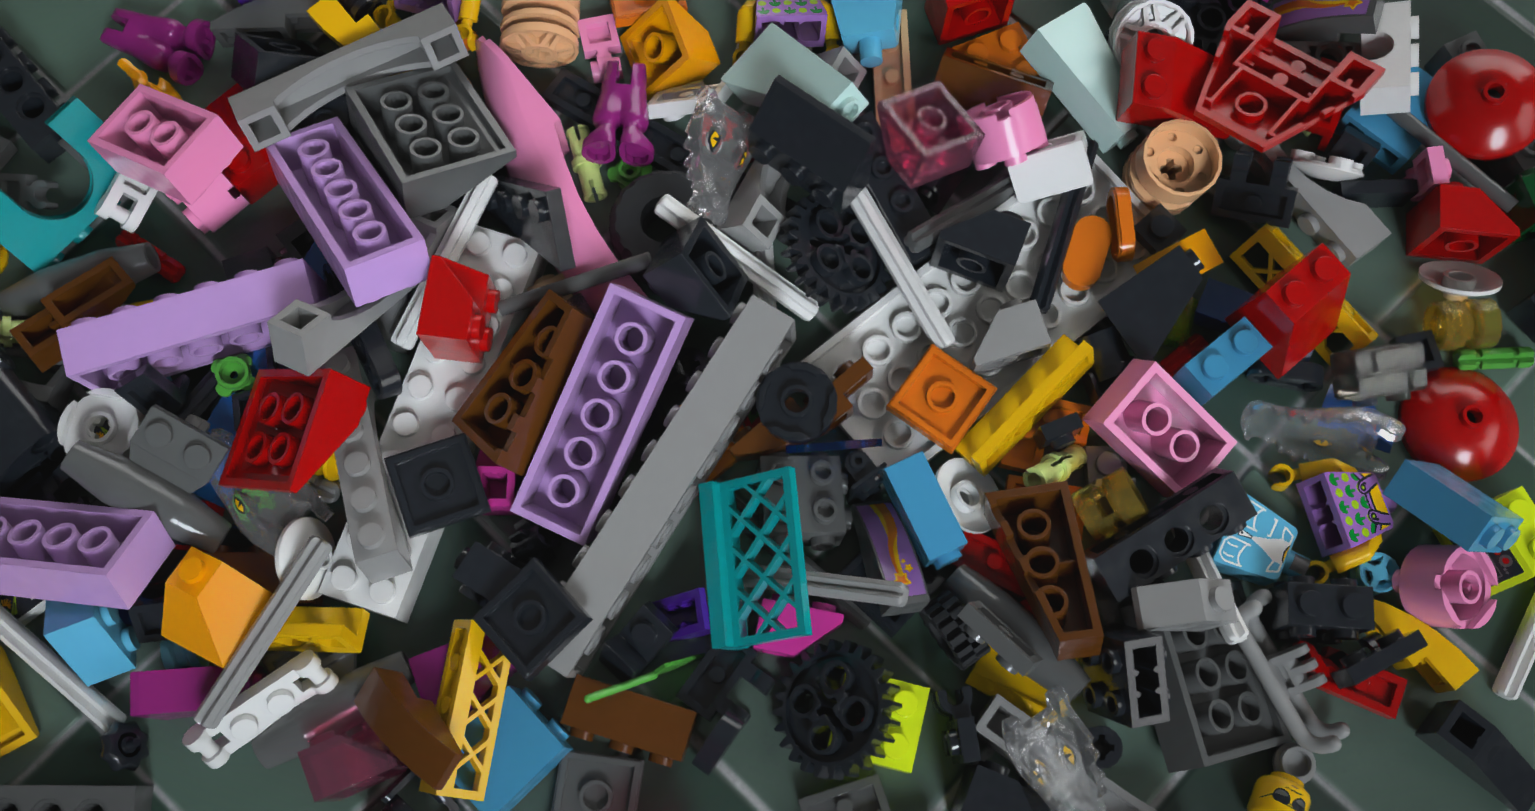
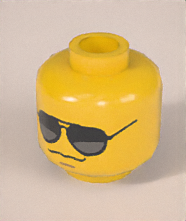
M1274 771L1270 775H1264L1257 779L1247 805V811H1309L1311 799L1309 793L1304 789V784L1301 780L1288 773Z

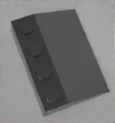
M456 61L436 71L432 67L416 69L345 88L350 124L385 184L410 219L446 208L517 157L516 149Z
M1241 581L1231 582L1234 603L1237 608L1246 601ZM1134 605L1120 608L1124 624L1137 628ZM1218 627L1202 632L1148 631L1162 635L1163 644L1167 651L1165 670L1167 686L1171 694V703L1169 705L1170 721L1154 724L1168 773L1203 768L1292 742L1288 729L1238 643L1234 645L1226 643Z

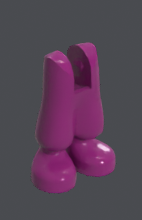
M115 8L111 17L115 22L124 27L123 31L104 28L100 36L102 43L138 59L155 70L164 73L169 72L172 80L183 86L193 85L201 78L204 73V65L199 58L210 60L213 56L216 37L210 30L209 21L194 19L186 27L178 20L153 16L121 8Z
M608 61L600 95L592 117L596 129L584 139L582 155L586 160L596 164L612 162L616 155V130L621 127L623 130L619 145L621 159L630 166H647L653 162L655 149L643 134L649 125L646 65L633 62L630 78L631 84H619V61Z

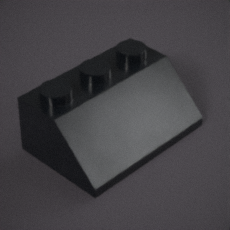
M778 75L772 82L749 127L748 152L760 164H768L781 173L783 178L791 185H799L812 194L819 204L824 207H831L841 214L869 183L876 138L781 75Z

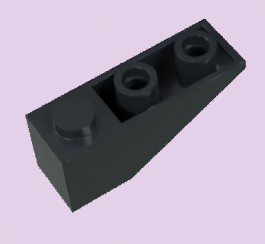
M1462 700L1437 702L1415 733V736L1512 811H1528L1535 801V770L1496 726Z

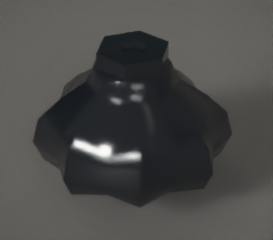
M115 721L111 724L108 731L100 737L102 747L100 749V758L106 761L113 771L123 769L136 771L140 762L149 755L147 747L149 735L141 731L135 721L128 723Z

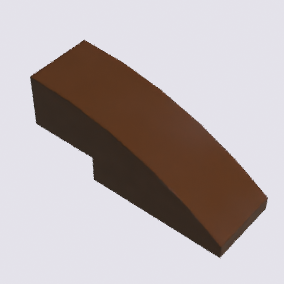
M113 256L40 299L45 309L9 331L40 371L44 373L63 360L56 330L71 326V322L79 318H99L112 314L115 308L120 307L136 285Z
M373 667L354 699L355 705L378 738L399 760L433 789L442 790L461 760L463 753L432 700L417 698L403 672Z

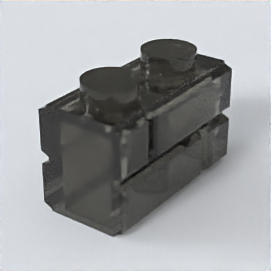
M1420 341L1396 342L1335 352L1329 356L1331 374L1335 377L1332 379L1334 397L1337 400H1352L1353 407L1378 405V397L1385 396L1386 401L1411 399V391L1422 390L1428 386L1426 368L1422 365L1425 363L1424 348Z

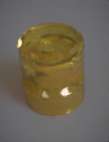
M1492 298L1465 299L1462 302L1459 300L1432 301L1424 312L1423 331L1432 329L1439 351H1452L1462 347L1466 349L1492 348L1497 345L1501 337V311Z
M1120 467L1103 476L1100 486L1090 483L1071 493L1073 504L1092 537L1097 541L1117 531L1119 522L1123 521L1129 525L1149 515V510L1142 495L1124 467ZM1106 496L1114 512L1108 515L1099 500Z

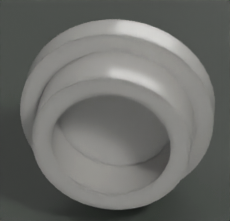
M1289 742L1280 745L1275 750L1272 766L1274 771L1293 775L1305 784L1315 774L1316 760L1312 752L1304 749L1297 742Z

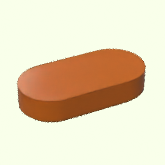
M1112 187L1108 192L1106 201L1107 221L1112 229L1110 244L1112 258L1116 262H1131L1135 255L1136 239L1130 191L1128 187Z
M1094 215L1085 216L1074 227L1060 273L1063 282L1073 290H1088L1097 283L1101 276L1112 240V229L1103 218Z

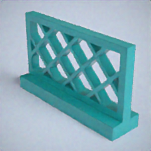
M786 466L721 483L708 481L698 484L712 649L741 650L753 645L812 635L795 468ZM782 479L784 494L777 505H775L765 495L774 481ZM745 488L753 496L741 513L737 509L735 490ZM760 503H763L772 511L762 529L750 520ZM780 519L787 524L788 535L781 546L769 537ZM745 527L756 535L755 540L746 553L740 549L739 538ZM764 543L776 552L766 570L754 561ZM784 560L792 569V578L785 588L773 578ZM748 568L760 577L750 595L744 590L743 576ZM768 585L780 595L770 612L758 603ZM787 603H790L796 609L797 627L787 629L777 620ZM754 610L764 619V622L755 635L748 636L747 617ZM772 627L776 630L773 632H769Z

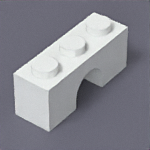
M1411 0L1385 3L1377 33L1361 34L1362 57L1366 59L1379 58L1370 61L1386 70L1378 82L1360 100V116L1410 112L1411 96H1419V72H1411V67H1419V43L1411 44V39H1419V15L1411 16Z

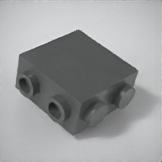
M774 452L766 456H760L755 474L786 466L795 468L803 546H811V549L816 551H827L835 548V546H839L846 532H850L852 523L850 508H844L843 494H847L848 473L846 470H841L840 456H828L825 452H811L805 456H789L785 452ZM783 480L774 481L765 495L775 505H777L784 494ZM760 503L757 507L758 527L762 529L772 511L763 503ZM780 519L769 535L779 546L782 545L788 535L787 524Z

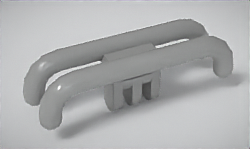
M1267 589L1255 591L1238 607L1249 630L1247 639L1238 643L1294 740L1304 749L1317 754H1330L1339 751L1342 747L1341 739L1349 736L1350 727L1344 722L1328 724L1319 720L1303 694L1305 691L1325 684L1328 681L1324 672L1309 677L1306 675L1307 672L1319 666L1315 657L1298 661V657L1304 656L1310 651L1306 642L1278 651L1259 617L1263 606L1271 603L1272 593Z

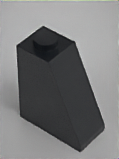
M1180 245L1097 301L1140 360H1153L1203 279L1199 271L1205 267L1191 248L1184 252Z

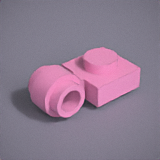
M613 13L579 20L577 24L585 60L597 59V61L590 62L594 84L603 82L608 61H619L620 79H624L619 56L613 58L611 56L621 53Z
M1443 145L1424 149L1412 160L1413 167L1405 171L1406 177L1403 178L1417 179L1419 192L1410 199L1412 202L1421 201L1439 184L1450 183L1452 168L1449 159L1445 158Z

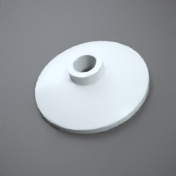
M1431 261L1422 264L1418 271V276L1424 283L1443 292V297L1458 302L1466 301L1468 297L1497 293L1501 290L1503 284L1502 278L1497 273L1485 267L1461 261Z
M953 458L942 464L937 470L935 477L961 529L972 534H982L991 530L984 516V493L999 491L992 477L989 474L984 477L964 458Z
M301 517L288 523L282 530L275 549V569L279 582H281L309 537L312 535L318 536L331 544V553L300 600L302 601L314 600L323 595L318 593L327 569L332 564L333 554L336 549L328 528L321 521L312 517Z

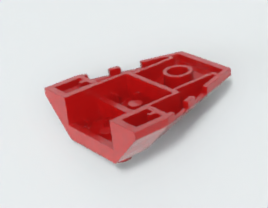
M1247 0L1226 23L1223 36L1216 50L1213 63L1193 115L1257 151L1264 153L1363 99L1384 75L1385 68L1352 51L1347 54L1336 68H1333L1275 38L1282 16L1252 0Z

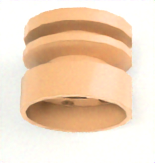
M501 0L503 20L500 24L502 34L499 46L511 61L533 68H556L565 66L576 59L579 54L578 38L580 31L577 22L580 19V0Z
M1174 119L1166 121L1152 130L1129 155L1123 166L1122 182L1150 211L1161 203L1172 215H1177L1216 183L1222 171L1223 155L1218 141L1207 128L1190 120Z

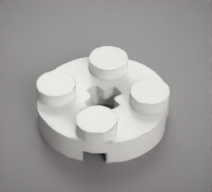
M93 389L86 392L90 395L82 398L79 402L73 400L65 408L58 422L59 444L64 446L66 453L69 452L77 441L81 440L129 458V441L145 418V415L114 392L115 389ZM105 420H109V431L106 435L99 438V435L94 433L95 427L103 426Z

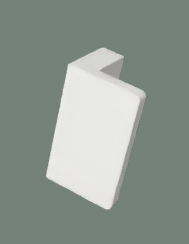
M1084 130L1050 139L1046 147L1027 152L1028 159L1026 161L1007 167L1018 203H1027L1093 184L1094 177L1087 156L1088 143Z

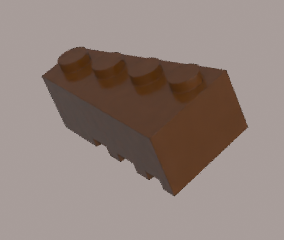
M549 289L451 421L495 464L525 477L590 330L593 319Z
M1062 481L984 493V516L1057 661L1100 655L1104 633L1068 482Z

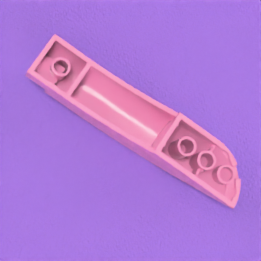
M484 36L479 37L475 40L485 105L517 153L516 158L504 165L507 176L561 188L576 268L561 272L555 267L556 271L559 274L563 273L566 279L618 262L596 229L577 192L565 160V155L570 152L560 118L511 59L491 39L486 40ZM630 275L573 293L593 320L610 283L622 285L646 297L647 295Z

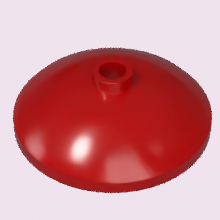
M1498 49L1472 50L1450 59L1436 72L1426 90L1424 114L1428 127L1467 158L1496 160L1518 153L1535 139V67L1518 55ZM1488 90H1496L1500 94V98L1491 97L1488 94Z
M1444 367L1428 372L1408 387L1399 405L1398 429L1402 442L1410 456L1415 461L1440 464L1466 482L1482 480L1497 473L1510 461L1516 450L1519 439V422L1515 408L1507 394L1498 384L1477 371L1460 370L1458 367ZM1467 412L1474 416L1475 423L1468 419Z

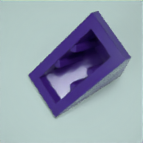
M696 588L652 602L679 629L669 642L711 635L708 598L705 588Z

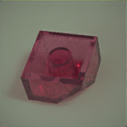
M940 81L881 100L877 105L888 162L910 189L969 167L985 137V133Z
M367 722L361 724L363 731L351 736L347 735V732L336 735L334 730L317 735L309 740L311 747L297 752L314 802L342 801L403 774L408 767L378 738Z

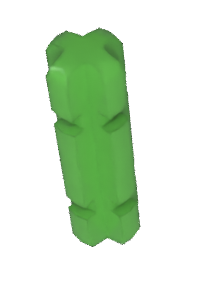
M1524 346L1456 349L1452 354V365L1460 370L1529 368L1534 364V350L1531 347Z

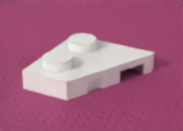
M702 79L657 92L647 103L649 119L663 118L664 121L671 122L679 120L688 114L698 113L699 117L713 116L720 112L733 92L723 81L719 84L704 85Z

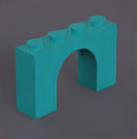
M75 96L67 100L45 123L74 148L86 163L89 172V186L83 200L68 212L58 215H40L21 207L0 189V244L34 272L60 263L65 256L61 252L72 241L75 244H79L92 232L93 228L90 224L98 217V215L94 214V210L117 173L87 142L104 122Z

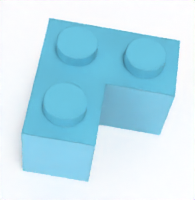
M46 600L43 636L87 687L136 668V653L140 649V644L134 628L126 626L120 618L117 608Z

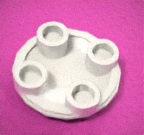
M1298 149L1291 150L1292 164L1307 176L1329 181H1345L1364 177L1362 171L1364 164L1356 163L1354 160L1330 156L1328 163H1326V157L1315 155L1313 152Z

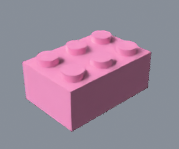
M139 84L87 140L116 172L189 205H193L206 192L211 183L231 164L233 158L244 147L218 114L143 84Z
M1133 359L1082 418L1155 490L1166 498L1216 468L1237 443L1156 361Z

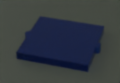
M882 438L787 445L786 454L882 447Z

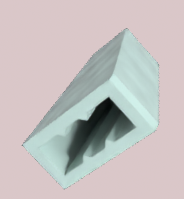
M1084 2L1037 29L1020 50L1021 54L1042 79L1054 82L1052 92L1092 140L1097 141L1101 152L1104 154L1116 145L1121 150L1139 136L1135 130L1140 125L1116 121L1120 66L1088 5Z
M773 22L768 25L721 78L742 102L757 107L761 106L772 82L778 75H781L851 122L869 104L852 81Z

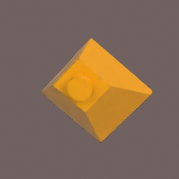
M658 0L619 37L631 69L633 62L646 65L647 100H651L659 91L703 80L721 64L709 32L675 0Z
M191 546L165 582L161 635L224 669L273 593L226 563Z

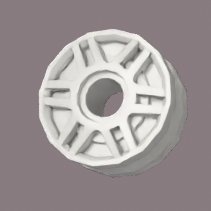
M1167 0L1131 1L1115 15L1109 28L1108 45L1120 67L1122 50L1137 31L1148 32L1151 29H1157L1161 35L1177 37L1193 45L1194 29L1190 17L1180 6Z

